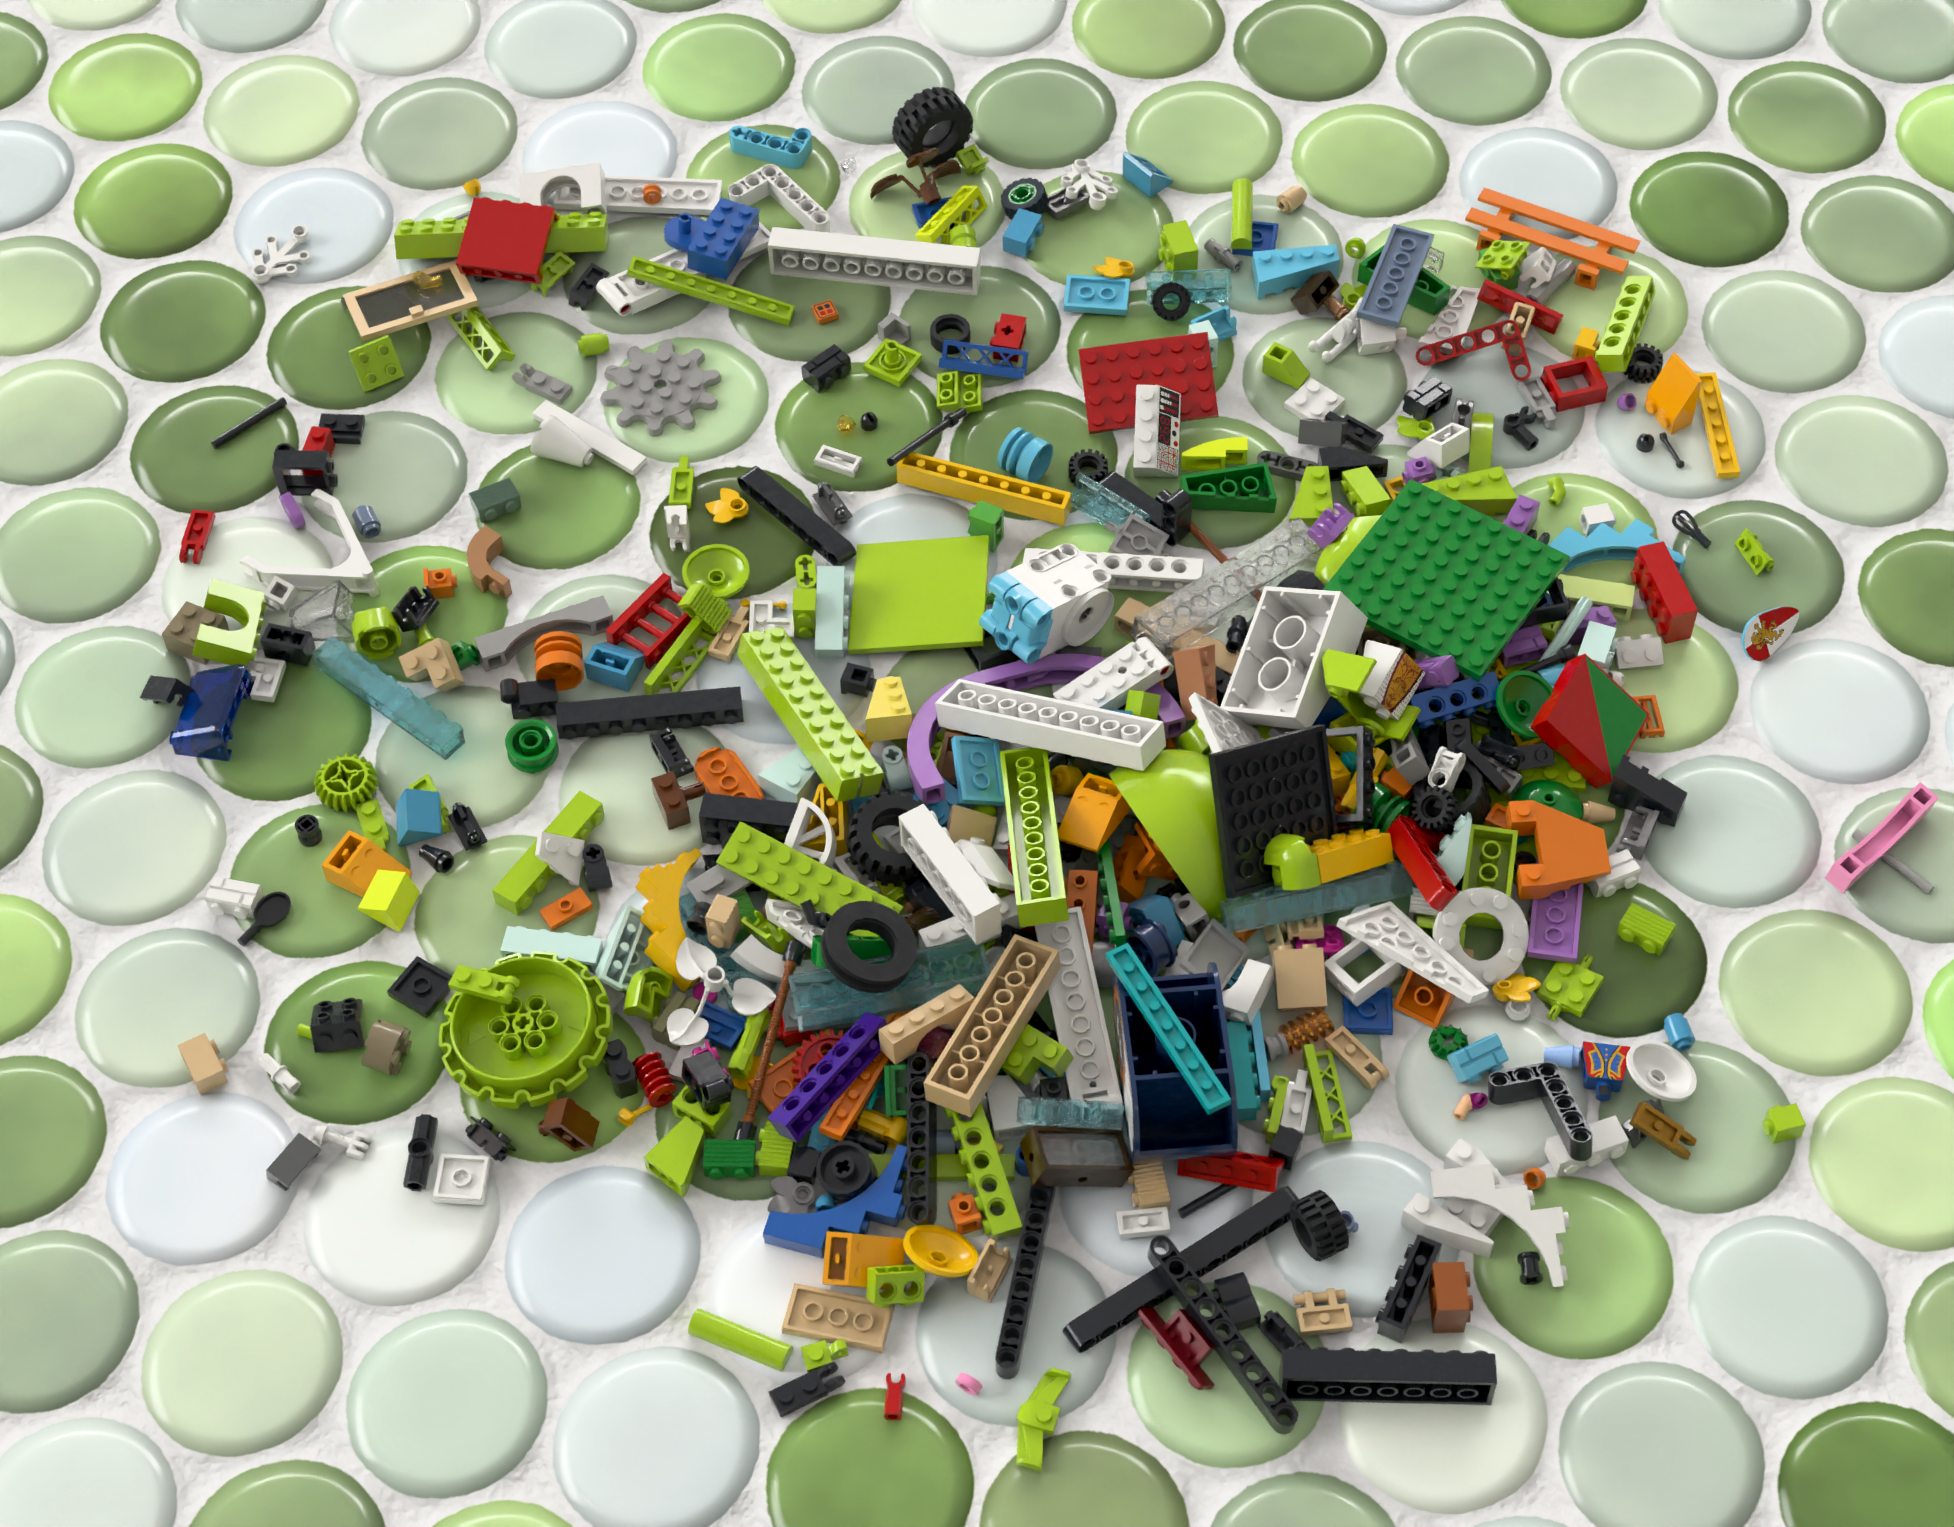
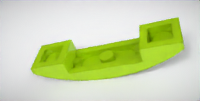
M1473 412L1470 425L1467 473L1491 468L1493 414Z

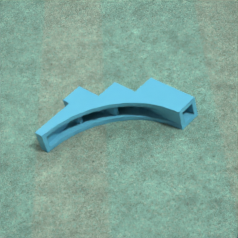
M1636 518L1621 534L1603 522L1587 538L1568 526L1548 546L1570 556L1569 563L1560 573L1564 574L1578 566L1606 560L1634 562L1638 547L1661 541L1653 538L1655 531L1653 528ZM1667 547L1681 575L1686 558Z

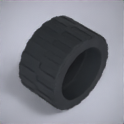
M1465 761L1454 788H1467L1471 790V793L1463 803L1458 805L1459 811H1455V813L1459 816L1461 814L1465 816L1469 812L1472 817V824L1482 825L1491 810V798L1479 769L1469 761ZM1433 764L1428 766L1430 771L1432 769ZM1428 775L1415 783L1413 788L1414 798L1416 795L1422 796L1420 793L1422 789L1427 791L1426 787L1430 786ZM1446 778L1439 779L1437 786L1444 784ZM1435 801L1429 807V815L1431 817H1437L1442 812L1441 808L1433 806ZM1450 824L1447 825L1449 827L1447 830L1441 828L1445 835H1451L1454 831V826Z

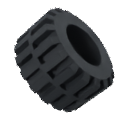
M1317 1190L1290 1204V1219L1294 1232L1304 1250L1315 1261L1320 1262L1348 1248L1349 1236L1343 1216L1334 1201L1324 1191Z

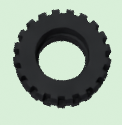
M932 87L931 90L927 88L921 93L917 92L913 95L912 99L904 103L903 108L898 110V116L893 121L892 134L894 142L907 158L931 148L938 149L939 153L936 157L923 163V167L927 168L929 165L930 167H936L940 163L947 162L950 158L953 159L956 153L965 147L964 144L969 141L970 133L973 130V116L970 110L954 91L944 87Z
M893 791V795L883 792L879 794L878 798L872 796L867 799L866 803H862L858 807L849 829L847 849L848 853L851 854L850 860L853 865L858 864L857 870L862 875L865 873L869 875L868 880L872 882L878 880L881 882V885L887 887L888 883L894 884V887H902L903 882L910 885L916 880V877L919 878L923 875L907 852H888L876 843L872 835L874 830L882 826L894 825L899 827L898 816L922 804L926 805L921 799L916 801L913 799L914 796L908 793L907 796H902L901 792Z

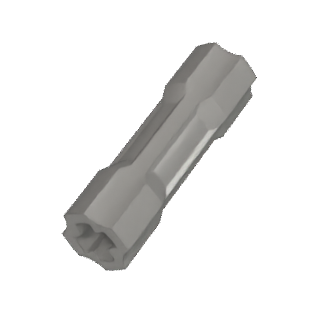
M1568 258L1561 259L1555 265L1551 280L1532 288L1526 294V298L1544 305L1550 296L1576 273L1575 269L1577 267L1575 263Z

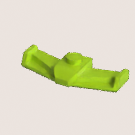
M1056 1368L1048 1369L1027 1402L1020 1406L1017 1415L1016 1465L1042 1472L1043 1433L1052 1436L1054 1434L1060 1415V1407L1053 1405L1067 1383L1070 1382V1372Z

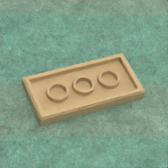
M794 1283L781 1330L783 1334L818 1341L826 1340L827 1343L845 1339L847 1347L883 1354L895 1304H890V1307L880 1308L876 1307L866 1297Z

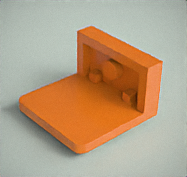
M1138 821L1134 827L1147 847L1148 852L1137 865L1136 870L1139 875L1174 881L1178 877L1177 873L1154 840L1148 837L1145 827Z

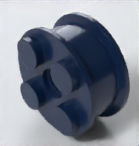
M1144 919L1137 929L1130 928L1125 931L1126 943L1130 945L1150 977H1155L1162 967L1169 968L1174 965L1178 952L1168 937L1165 926L1161 922L1156 923L1151 919Z

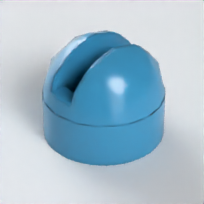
M826 1194L821 1195L816 1201L815 1212L836 1207L834 1198Z

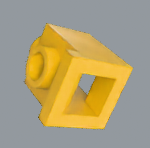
M1582 327L1574 344L1572 359L1588 356L1595 357V352L1600 347V341H1598L1599 331Z

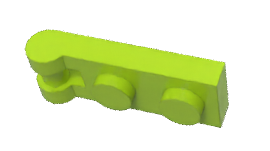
M458 964L448 986L450 990L510 1004L513 999L512 993L518 989L520 980L514 976L509 975L506 977Z

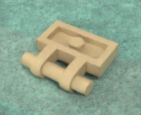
M1329 1288L1325 1292L1312 1293L1310 1290L1303 1291V1294L1293 1295L1294 1305L1304 1304L1305 1308L1296 1309L1300 1337L1352 1331L1353 1326L1348 1303H1337L1339 1300H1346L1345 1289L1335 1290L1334 1288ZM1314 1303H1328V1305L1324 1306H1314Z

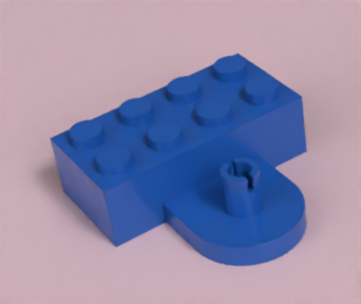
M720 198L706 221L694 218L688 213H681L678 217L669 220L664 227V239L672 248L687 252L688 269L727 280L759 229V209Z

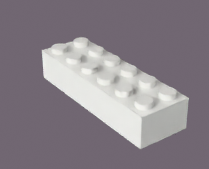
M922 804L898 816L901 846L974 943L978 945L1001 933L1003 917L1000 913V907L1002 906L1000 898L996 893L992 894L983 876L979 877L972 861L966 860L959 844H954L948 830L940 826L936 814L932 810L929 811Z

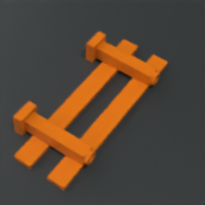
M1483 188L1477 200L1500 208L1497 215L1471 208L1465 217V221L1488 228L1487 231L1483 229L1480 231L1476 250L1489 248L1494 240H1501L1503 234L1531 242L1540 247L1544 246L1546 249L1586 262L1585 265L1579 264L1574 284L1594 290L1597 286L1601 268L1623 274L1628 266L1629 261L1609 255L1613 247L1634 254L1640 244V240L1487 188ZM1516 213L1589 238L1598 243L1595 249L1511 220Z

